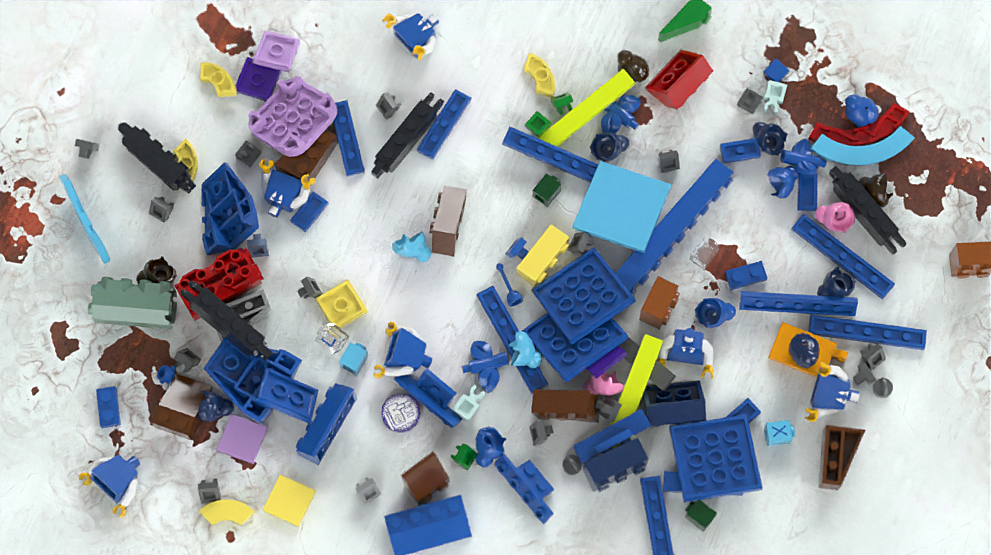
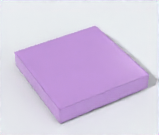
M264 31L253 63L289 72L300 45V39Z
M231 414L217 451L254 464L268 427Z

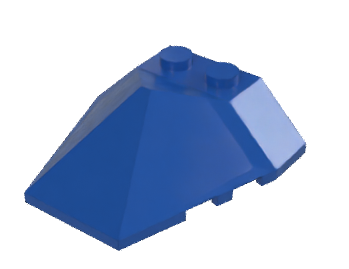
M224 162L201 184L202 206L205 207V217H202V223L205 224V233L202 234V240L206 255L209 256L236 249L259 228L257 211L252 196L228 163Z
M224 338L204 366V370L243 414L261 423L274 410L255 401L263 370L267 367L294 379L302 360L286 350L270 348L268 349L272 352V355L266 361L258 355L256 357L253 355L249 357Z

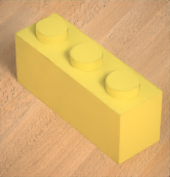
M550 224L516 268L517 274L533 286H536L538 282L542 283L547 276L546 272L548 269H553L557 264L558 256L561 253L564 254L570 247L569 236Z

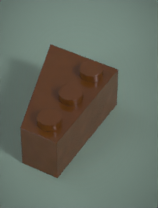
M825 426L822 435L818 488L839 490L866 431L865 429Z

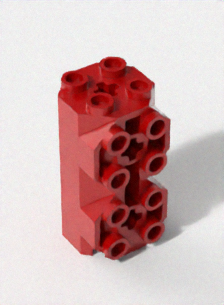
M241 247L238 250H228L217 256L214 263L204 269H194L183 275L180 282L174 286L192 318L196 321L201 317L190 308V303L180 294L182 289H185L194 297L198 296L188 286L190 280L195 281L203 289L206 287L226 304L262 284L261 280L264 278L258 266L254 263L248 249H242Z

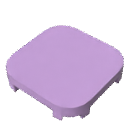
M299 76L286 81L281 79L277 82L279 88L257 112L251 110L248 115L250 118L249 129L259 141L288 157L304 153L327 129L337 115V107L331 95L327 92L324 94L310 86Z

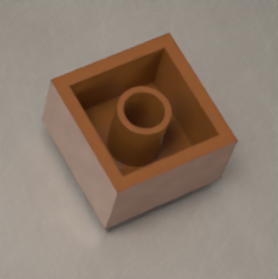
M991 241L956 243L949 254L951 277L957 276L959 279L976 275L978 278L988 277L991 274Z
M657 276L642 306L639 320L659 330L662 325L666 326L671 316L672 310L670 308L674 309L679 300V286Z

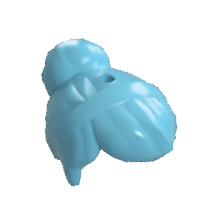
M422 231L410 239L403 234L402 239L392 243V250L396 254L403 257L417 258L418 262L428 261L432 254L430 248L426 246V239Z
M523 331L516 332L515 340L509 344V347H513V350H515L511 365H527L530 368H537L542 362L541 354L535 351L532 340L528 337L527 333Z

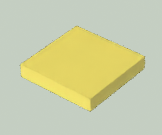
M348 279L315 298L334 331L339 330L368 312Z
M279 475L263 511L299 527L316 490Z

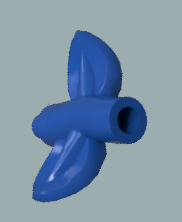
M624 95L619 99L618 103L614 101L605 108L604 111L607 113L601 120L602 132L617 133L622 124L627 128L631 127L636 130L639 124L631 113L638 110L641 103L640 99L633 95Z
M807 139L797 142L791 151L783 150L780 156L781 163L796 166V171L804 175L816 174L819 167L825 168L827 163L826 160H821L820 156L812 155L811 145Z
M475 341L470 349L474 360L468 361L467 365L461 366L463 374L471 372V374L479 373L478 380L480 385L487 393H490L496 388L500 379L497 369L509 365L508 355L505 351L492 356V347L487 342Z

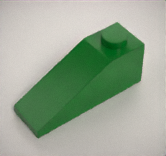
M689 0L659 32L658 40L663 42L698 29L703 23L707 24L712 17V7L703 0Z

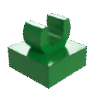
M568 92L550 98L552 106L557 108V112L560 115L563 114L561 110L563 106H567L568 111L572 110V106L569 103L573 102V99Z
M538 111L525 123V127L538 138L551 126V121Z
M463 443L461 446H456L458 452L456 456L451 455V458L461 468L469 470L477 453L469 445Z

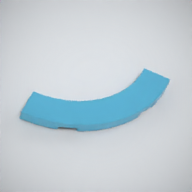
M900 126L888 138L878 143L867 146H849L835 142L821 134L810 150L826 160L841 163L842 165L866 166L893 157L906 148L915 137Z
M66 174L60 175L61 183L94 249L104 264L110 262L107 250L93 229L70 178Z

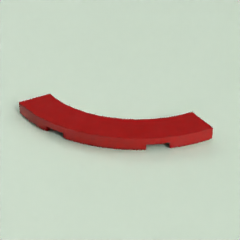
M893 103L889 110L874 123L853 128L852 130H841L817 122L808 140L815 143L820 135L823 134L829 139L844 145H871L892 134L904 122L910 111Z

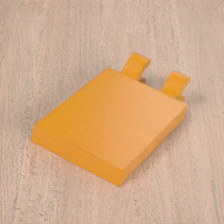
M782 322L768 359L817 378L818 373L816 370H819L820 367L823 368L819 364L820 362L829 365L831 358L844 363L848 352L835 349L837 343ZM796 334H809L819 343V359L810 368L806 369L798 366L792 360L791 355H789V343Z

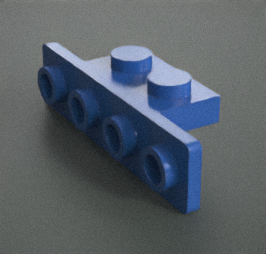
M428 368L423 371L418 381L410 374L395 376L394 380L400 387L408 391L416 400L428 408L431 413H434L441 419L445 425L453 428L462 421V418L448 407L457 393Z
M641 409L575 444L573 448L581 463H584L601 453L604 454L614 449L613 447L619 443L623 445L632 441L630 437L644 431L651 425Z
M505 454L500 455L494 463L495 467L519 494L523 502L533 511L535 516L545 524L554 513L543 499L555 489L530 459L516 468Z

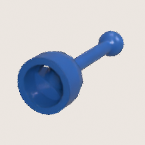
M498 263L496 269L500 271L509 290L507 302L510 307L519 305L523 302V298L518 291L512 290L503 271V264Z

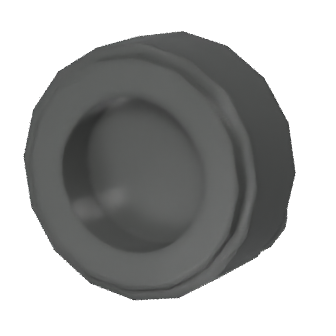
M884 377L876 380L873 385V392L879 398H886L893 391L892 382Z
M577 455L565 457L563 460V470L567 474L576 475L581 471L582 463Z

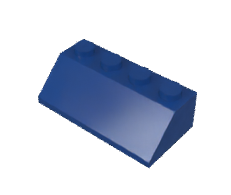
M337 383L334 384L333 388L329 387L325 394L326 400L323 404H319L315 412L317 414L315 419L310 421L305 429L307 432L304 438L301 437L296 444L298 455L316 465L320 464L357 400L355 391L351 387Z
M461 495L384 516L394 555H409L472 537Z

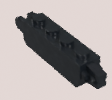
M430 92L424 100L418 102L375 155V167L371 171L375 178L379 179L384 172L392 173L435 121L436 113L442 107L444 100L440 98L431 107L429 104L434 99L435 94Z
M126 122L118 125L117 128L123 135L122 144L173 191L182 189L189 194L196 187L187 172L189 168L182 161L176 162L174 160L176 157L169 150L165 152L162 149L164 146L157 139L151 140L149 138L151 135L144 128L140 130L136 125L132 128Z
M837 166L832 168L829 175L833 179L834 193L842 202L848 203L853 208L856 215L855 218L880 246L884 245L893 255L897 253V249L890 241L892 238L899 246L905 247L906 242L898 232L900 229L851 172L843 173Z
M190 280L188 286L198 294L197 297H194L189 291L182 289L180 294L190 303V308L249 357L251 355L254 357L258 355L265 361L272 355V352L266 347L265 337L206 287L203 289L193 280Z

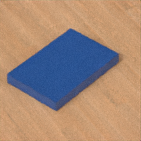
M266 367L263 370L255 401L309 424L312 420L319 390Z

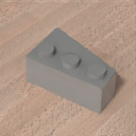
M264 290L226 304L251 326L272 310ZM217 331L220 341L222 342L225 337Z

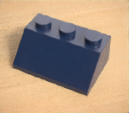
M700 380L670 383L665 391L661 390L657 385L646 386L643 393L645 415L651 426L659 427L668 424L678 425L680 423L706 421V400Z

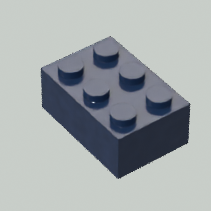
M636 438L585 462L583 472L593 492L596 490L601 492L610 487L609 484L615 481L617 484L625 481L627 476L632 473L638 475L644 472L649 458L639 439Z

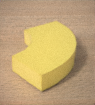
M529 53L524 66V72L535 80L537 94L553 98L555 94V80L551 70L541 58Z
M201 62L200 80L202 82L214 85L218 97L237 96L235 83L223 68L213 63Z
M185 138L175 148L173 153L177 157L178 163L182 161L189 168L187 172L194 182L198 171L197 155L190 142Z
M218 500L199 510L212 526L226 520L236 522L241 526L255 513L246 504L235 500Z

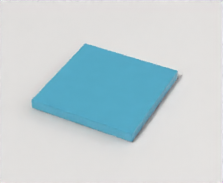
M600 161L572 228L644 253L670 192L671 184Z

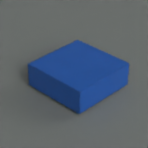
M775 59L763 71V74L771 81L780 83L789 74L790 70L779 60Z

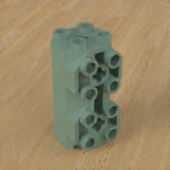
M102 277L101 281L91 286V296L93 297L92 303L88 305V314L92 315L95 323L172 329L173 326L171 324L175 323L177 302L173 301V297H177V292L174 288L170 287L171 283L160 281L157 284L149 280H140V284L135 285L128 278L113 280L111 277Z

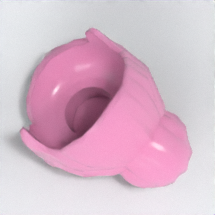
M838 202L828 207L821 206L815 212V218L832 231L846 233V230L855 223L856 215L848 203Z
M615 371L611 375L605 372L597 379L591 374L590 380L583 385V390H590L595 396L597 394L607 396L620 394L624 389V385L619 383Z

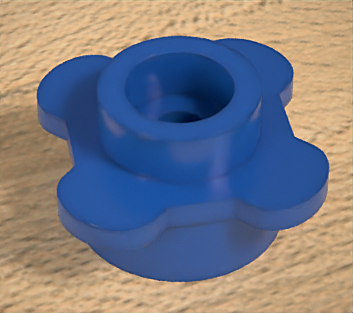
M163 365L160 367L157 378L161 384L164 382L166 384L171 383L175 376V366Z

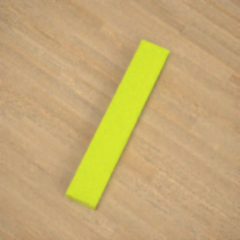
M622 69L551 126L538 139L557 147L560 146L633 87L635 82Z
M647 334L644 335L619 399V403L622 406L614 422H611L609 426L637 411L663 344L662 340ZM620 443L614 446L613 448L621 446Z

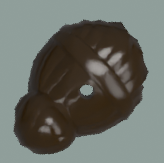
M629 50L618 52V72L624 69L634 82H642L649 76V66L644 58L633 54Z
M885 173L874 175L871 178L862 177L859 179V183L880 207H885L889 203L893 193L887 194L886 192L887 176Z
M161 256L159 259L148 261L144 269L136 276V281L138 284H140V280H149L157 284L160 281L173 283L177 274L176 270L171 265H168V262Z

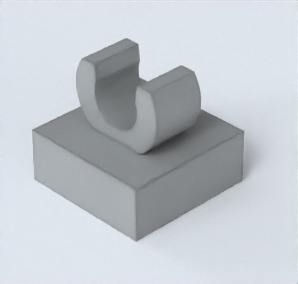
M368 477L365 478L366 482L361 485L357 483L355 488L365 505L382 495L374 480Z

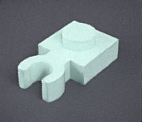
M769 80L764 100L768 101L764 106L765 113L768 107H773V115L777 114L779 109L777 103H783L787 88L786 84Z
M476 385L471 387L469 397L463 394L452 409L453 412L468 422L480 407L476 402L482 400L485 396L484 391L480 395L474 394V391L477 389Z

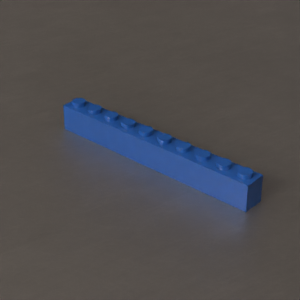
M715 159L654 228L645 252L641 253L635 250L615 273L633 296L637 292L636 288L640 284L644 285L649 279L648 274L652 270L655 272L661 265L660 260L664 256L667 258L671 254L674 244L676 242L679 244L684 239V233L687 229L691 230L698 222L696 219L700 215L704 216L710 208L708 205L712 201L715 203L719 199L721 190L724 187L727 189L733 182L732 176L734 172L718 159Z

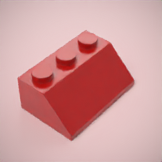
M680 50L645 89L666 107L678 110L697 91V88L709 78L713 69L703 55Z

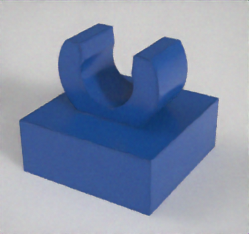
M522 237L516 239L505 254L510 258L517 255L523 260L529 253L523 247L527 241Z

